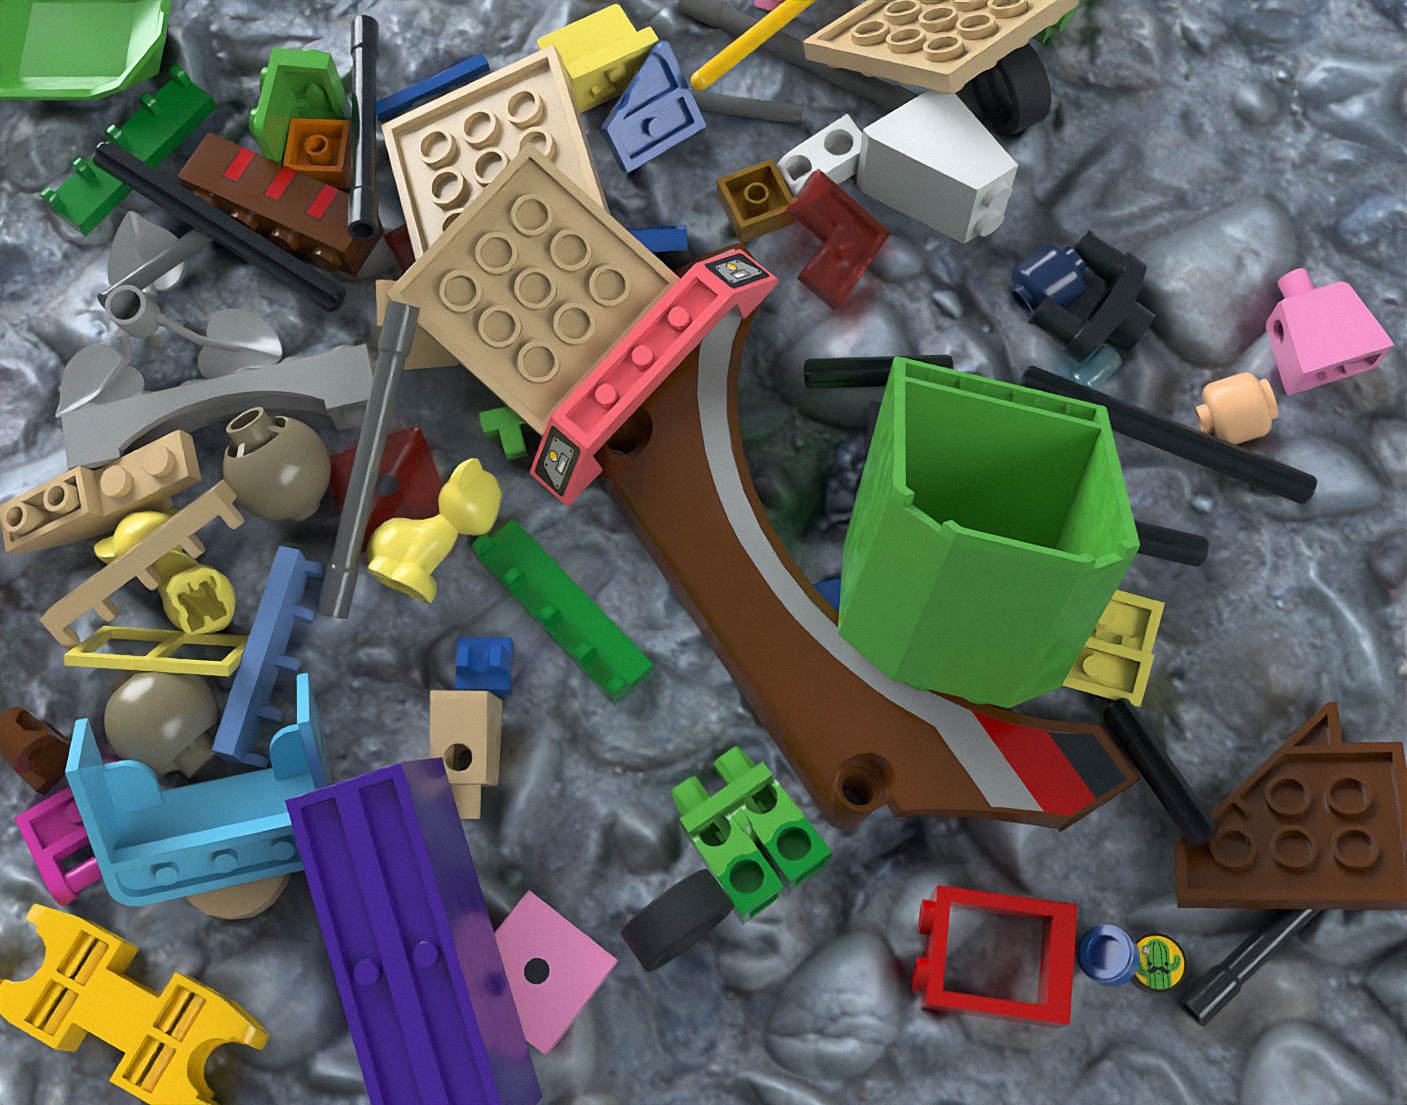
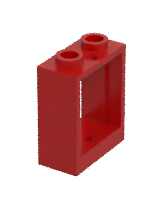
M937 885L931 893V900H921L919 910L918 934L927 935L925 958L916 957L912 992L922 994L921 1009L1052 1028H1062L1070 1025L1077 904ZM950 907L1043 920L1037 1004L943 991Z

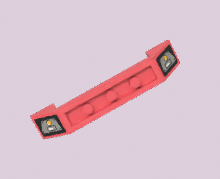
M741 249L695 263L552 414L529 473L568 508L603 471L593 455L730 310L734 311L742 319H745L779 283L778 279Z

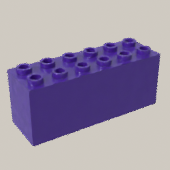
M442 757L400 762L285 800L371 1105H536L543 1096Z

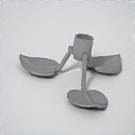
M128 211L117 230L109 255L107 271L110 286L179 239L170 231L146 220L135 212ZM186 259L142 291L132 285H122L110 292L105 302V311L109 319L119 326L115 330L114 335L120 340L123 355L121 356L112 346L105 344L86 346L79 350L71 358L64 370L61 380L60 402L55 417L62 421L61 413L79 410L85 404L114 402L130 398L134 393L145 391L146 379L144 375L136 368L129 366L134 359L130 337H148L154 334L159 326L165 327L195 344L204 346L198 356V367L206 380L230 375L233 371L240 368L258 369L279 364L284 355L282 343L276 332L263 319L242 309H225L215 312L207 323V337L198 335L161 314L160 308L153 302L157 299L156 291H169L180 283L187 268L188 259Z

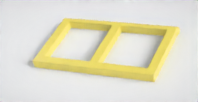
M102 626L64 655L65 666L229 677L240 665L249 635L220 633L190 635L184 631ZM112 638L162 642L146 656L93 653ZM184 643L236 647L221 662L168 658Z

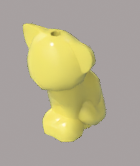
M470 458L460 463L439 493L438 505L440 514L425 520L392 518L375 529L367 546L368 573L380 583L396 591L407 594L423 603L431 604L436 595V582L430 574L452 550L459 533L481 536L491 531L497 519L502 500V493L497 478L483 470L477 458Z
M173 508L163 512L150 510L132 512L119 523L113 536L97 542L94 546L96 556L104 563H111L181 510ZM180 544L151 564L162 580L157 589L163 601L164 611L168 619L176 627L183 629L187 634L194 635L211 634L229 626L235 612L236 596L234 588L226 576L215 570L212 566L197 563L193 557L182 552L184 548Z

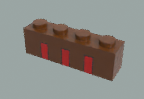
M208 132L177 176L182 186L254 232L268 237L272 243L291 254L295 253V251L311 257L318 266L329 272L335 273L337 270L356 277L385 232L378 217V235L374 239L359 241L352 238L347 230L349 194L276 161L265 159L264 156L211 132Z

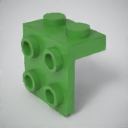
M272 48L268 67H264L260 73L261 96L258 108L252 109L250 113L249 130L251 137L256 139L265 159H271L283 165L291 118L350 120L352 109L331 53L320 52L315 49Z

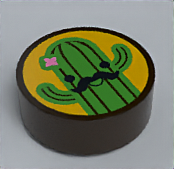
M1161 933L1146 934L1135 940L1140 953V962L1135 975L1130 981L1140 990L1151 994H1160L1176 988L1183 981L1187 971V960L1182 947L1173 938Z

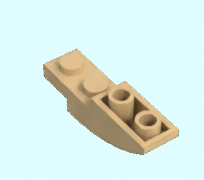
M178 429L95 471L79 465L1 504L0 522L5 552L15 555L74 543L116 530L119 523L132 512L142 510L163 512L172 508V495L202 481L192 435Z

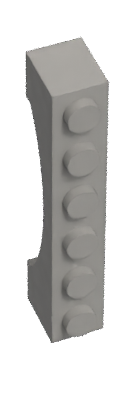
M366 344L358 346L341 345L328 353L315 356H293L284 359L280 364L258 369L240 368L233 371L230 375L210 380L193 379L171 389L157 392L140 391L131 395L130 398L109 403L93 402L85 404L79 410L61 413L67 468L71 470L81 465L95 471L178 429L190 433L213 423L236 418L240 414L256 407H262L266 413H297L332 420L337 430L360 426L363 424L376 364Z

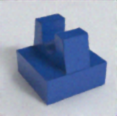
M511 637L457 638L455 691H488L493 695H512L514 643Z

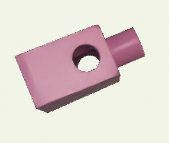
M1305 268L1291 271L1278 280L1277 284L1285 299L1277 304L1266 321V330L1287 396L1374 369L1394 346L1391 338L1349 283L1340 281L1316 289Z

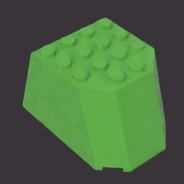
M894 356L843 545L838 635L890 679L907 684L916 690H934L963 697L975 704L988 703L1010 708L1061 688L1140 547L1107 408L1089 402Z

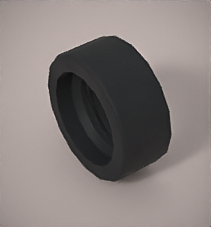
M1029 42L1023 47L1014 49L997 61L993 68L981 72L972 79L977 100L984 114L992 125L1004 134H1015L1043 121L1050 113L1052 101L1050 83L1041 59Z
M709 869L698 870L671 886L651 901L625 925L620 934L645 971L651 972L667 964L702 939L733 910L734 905Z

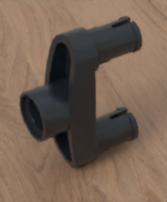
M1088 230L1073 250L1081 257L1087 268L1105 280L1104 286L1107 287L1091 314L1083 321L1047 295L1028 320L1030 325L1033 324L1063 346V353L1079 364L1085 361L1106 338L1129 352L1143 337L1155 318L1153 312L1136 301L1146 273V264L1129 252L1124 255L1094 235L1091 230Z

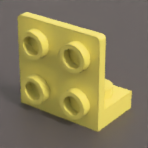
M619 4L609 6L537 40L539 51L554 44L561 54L579 114L623 94L654 45L659 42L658 37L650 26L637 32Z

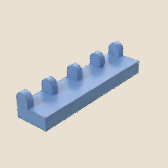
M284 546L278 547L211 750L227 763L263 770L267 768L269 762L268 758L260 754H252L262 721L281 724L284 712L267 707L279 670L290 673H297L300 661L284 656L294 622L299 621L311 624L316 614L314 610L300 606L308 578L324 580L327 568L326 565L307 561L298 549Z

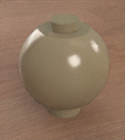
M262 407L250 409L232 420L226 428V432L232 441L224 455L223 475L225 482L237 495L235 499L237 504L256 517L272 521L290 519L300 521L315 513L320 507L319 501L326 493L331 478L330 455L321 437L311 427L294 418L285 416L269 417Z
M126 670L110 685L109 689L114 694L108 700L105 708V733L113 751L123 761L133 760L144 763L155 774H165L181 770L189 779H192L218 757L211 750L220 721L219 706L212 689L198 674Z

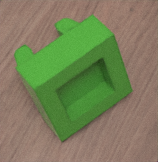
M508 406L479 413L488 442L501 439L508 461L528 456L523 434L534 430Z

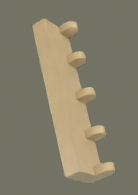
M223 479L56 602L38 620L65 649H73L80 644V638L70 626L72 622L91 608L103 620L107 622L113 620L119 615V611L108 596L135 576L149 590L155 589L162 583V580L151 564L178 544L191 557L197 558L205 552V548L194 533L209 521L220 515L226 524L234 530L242 525L244 519L232 504L237 495Z

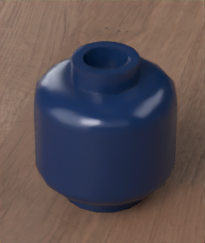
M1043 244L1012 269L1011 280L1013 284L1009 287L1010 295L1018 307L1029 317L1047 295L1066 309L1084 293L1085 282L1081 273L1086 270V266L1081 257L1072 248L1066 247L1062 250L1053 244Z

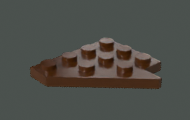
M1337 701L1328 702L1209 813L1218 826L1217 836L1205 845L1194 848L1183 837L1174 845L1177 908L1407 910V768L1403 742L1342 743Z

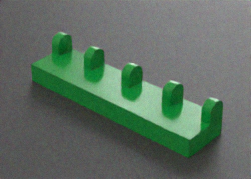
M174 64L168 70L171 80L153 97L145 92L138 99L142 108L120 129L111 125L105 130V134L109 138L106 142H113L154 169L217 108L213 97L191 82L188 74L177 64ZM93 155L86 162L77 157L71 163L75 172L55 192L46 187L40 193V196L54 214L85 237L133 191L124 183L95 166L92 161Z
M513 518L491 537L488 534H483L473 542L471 546L472 551L481 565L614 705L654 671V664Z

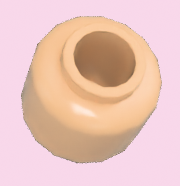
M1243 372L1209 383L1203 390V405L1195 407V414L1201 432L1209 435L1214 434L1215 437L1235 445L1265 436L1271 429L1272 420L1279 417L1277 403L1270 384L1266 379L1258 381L1249 372Z

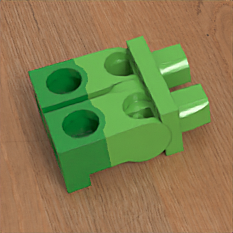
M735 746L714 762L715 770L727 785L725 788L710 797L696 776H693L673 788L671 794L681 816L679 820L683 833L693 845L704 865L733 902V911L741 924L744 925L784 896V885L790 892L831 863L832 851L781 785L773 778V774L762 761L756 766L752 759L738 746ZM755 843H757L760 846V848L765 853L769 861L777 870V875L773 871L771 866L768 864L764 856L761 854L759 849L756 847Z

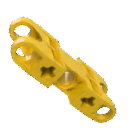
M35 903L25 918L38 926L35 932L42 938L46 947L42 967L33 977L25 981L11 982L0 978V1014L9 1023L55 1050L76 1052L88 1032L120 1049L126 1054L109 1081L150 1105H221L212 1099L215 1092L208 1087L204 1078V1066L210 1053L216 1047L230 1042L243 1045L245 1043L256 1049L263 1050L271 1036L268 1030L236 1001L191 976L175 972L163 993L159 994L124 974L140 947L95 922Z

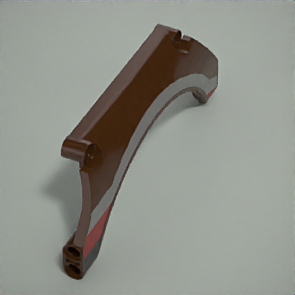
M736 243L691 260L681 267L672 270V272L681 279L695 263L739 249L753 260L755 259L744 244ZM768 295L745 319H742L734 311L730 310L593 457L603 469L597 476L821 811L824 819L831 826L839 830H852L858 828L873 811L887 804L894 817L939 816L983 818L1054 828L1062 832L1140 780V776L1101 726L1088 723L1051 721L1009 712L989 704H975L963 697L934 690H916L907 684L890 679L838 635L839 613L819 594L792 560L773 529L754 488L743 451L738 417V378L743 348L750 326ZM611 449H613V450H618V451H620V452H623L624 454L616 453V452L612 451ZM842 789L853 792L858 797L861 806L850 803L845 798Z

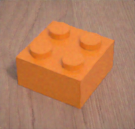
M291 118L283 165L334 188L349 189L351 178V121Z

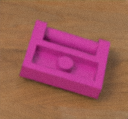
M70 786L14 818L50 894L60 906H65L79 898V891L102 878L95 856L68 872L61 861L90 843Z

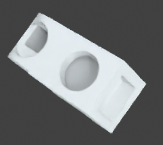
M848 114L789 151L778 162L777 168L797 204L804 205L816 200L828 188H833L852 175L857 180L862 133Z

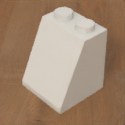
M929 89L863 129L856 186L862 193L965 244L979 234L982 237L991 234L1004 221V212L1013 191L1012 185L1018 164L955 93L938 94L933 89Z

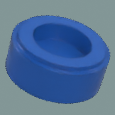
M1102 924L1089 929L1082 936L1077 948V959L1080 968L1089 978L1100 985L1116 987L1125 984L1135 975L1139 967L1140 953L1136 942L1125 931L1114 925Z

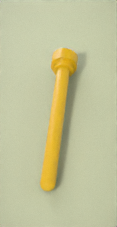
M785 0L697 70L691 77L692 87L697 91L707 89L816 0Z

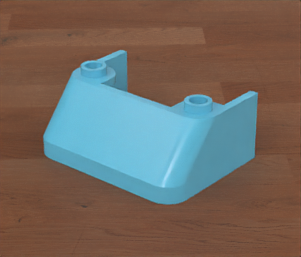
M308 673L297 675V724L281 729L271 740L270 761L272 768L170 790H161L155 772L144 763L124 760L103 764L88 718L76 720L65 774L107 891L114 900L127 906H145L304 870L285 800L333 784L326 740Z

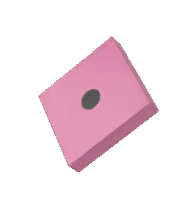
M528 890L494 935L525 1039L545 1056H548L619 961Z

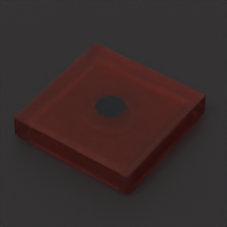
M420 424L392 433L387 437L361 553L367 551L369 539L375 529L392 518L425 520L440 514L438 498L443 485ZM357 446L330 456V483L341 515Z

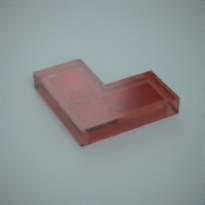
M818 168L810 174L786 210L822 241L797 279L834 310L843 304L891 233Z

